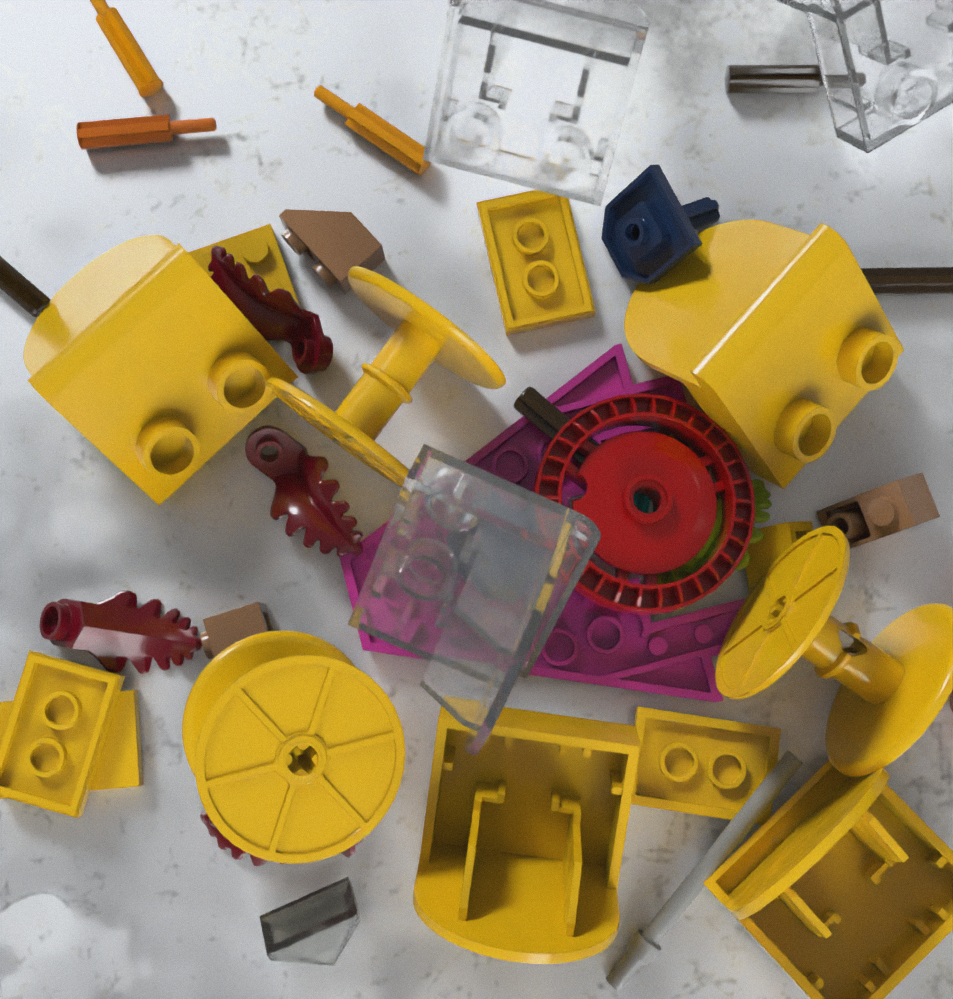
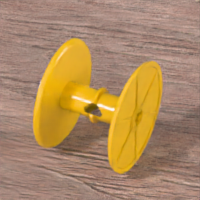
M352 266L347 275L352 290L379 319L394 331L374 358L372 364H362L363 375L335 412L309 394L282 379L270 378L265 384L289 408L338 446L395 485L417 497L423 498L425 495L423 483L404 464L376 443V438L402 403H412L413 399L409 393L433 361L459 377L486 389H499L503 387L506 383V378L495 361L473 339L432 306L390 279L369 269Z
M829 525L817 528L794 542L771 564L754 585L726 633L718 655L715 680L718 691L722 695L731 699H744L772 685L800 657L814 665V671L819 678L828 679L832 677L841 683L831 706L826 726L825 746L828 758L840 773L850 777H859L874 773L900 757L922 736L946 703L953 690V607L942 603H930L916 607L895 619L869 642L860 636L861 632L858 624L854 622L841 623L830 615L847 577L850 546L846 535L839 528ZM839 630L853 638L854 642L850 645H841L838 635Z
M281 630L258 633L239 640L211 660L198 676L187 698L182 721L183 746L188 764L196 777L197 789L203 807L212 823L225 838L241 850L255 857L278 863L299 864L335 856L367 836L383 819L396 797L405 764L404 733L397 711L387 694L370 676L356 668L342 651L319 637L298 631Z

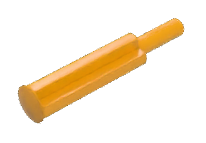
M90 0L98 13L95 19L137 87L139 95L141 97H150L158 93L163 87V81L159 79L115 7L109 8L105 0Z
M322 85L315 88L314 97L347 119L345 126L418 176L423 175L429 168L434 158L432 151L361 103H358L354 108Z

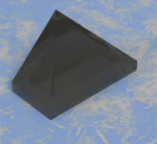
M349 877L259 916L266 953L271 961L334 966L361 921Z

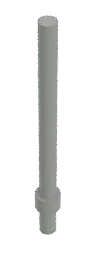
M788 750L645 930L638 929L626 944L628 951L606 977L607 982L614 989L621 992L643 963L649 965L661 950L659 943L705 887L703 883L726 861L801 767L803 762Z

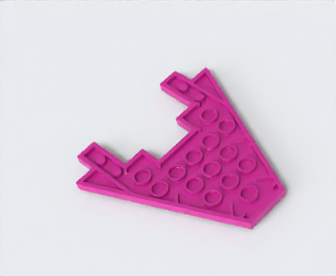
M622 343L614 345L546 398L570 419L598 401L618 395L645 393L667 396L687 403L681 382L670 376L633 385ZM524 416L429 488L423 498L418 497L362 540L361 543L364 550L360 555L347 553L340 557L362 649L365 651L709 702L723 701L722 694L716 686L715 669L711 657L719 655L726 633L743 604L744 598L651 622L650 615L621 613L589 600L564 581L552 565L515 604L486 599L453 565L447 534L482 491L489 487L512 512L516 509L520 512L532 501L536 472L552 440ZM645 426L618 427L604 431L593 437V439L601 444L605 440L622 433L651 431L657 428ZM571 457L570 462L580 468L581 465ZM564 476L562 502L565 507L563 513L574 542L583 552L569 499L584 496L586 491ZM639 577L628 579L630 583L641 584Z

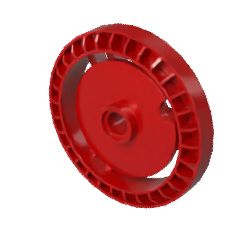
M639 393L618 395L598 401L577 413L560 429L546 449L537 469L532 492V509L537 537L558 557L552 566L564 581L579 594L600 606L621 613L651 615L668 613L687 607L715 591L731 576L744 557L752 536L755 519V498L749 469L738 447L724 429L708 415L687 403L667 396ZM618 427H653L669 432L685 441L700 454L701 458L678 440L651 431L622 433L605 440L597 447L588 440L604 431ZM576 451L586 457L580 468L570 462L571 457ZM707 467H710L711 472L716 480L715 483H713L708 470L706 469ZM564 476L586 491L581 499L571 502L575 525L588 548L603 562L616 568L615 577L598 568L583 554L574 542L566 525L562 508ZM640 493L648 496L653 503V512L643 513L639 511L633 502V495ZM720 493L722 521L720 533L713 551L704 564L690 576L672 583L657 585L658 574L679 568L696 556L704 547L714 527L717 512L716 495ZM628 573L644 575L643 584L628 582Z

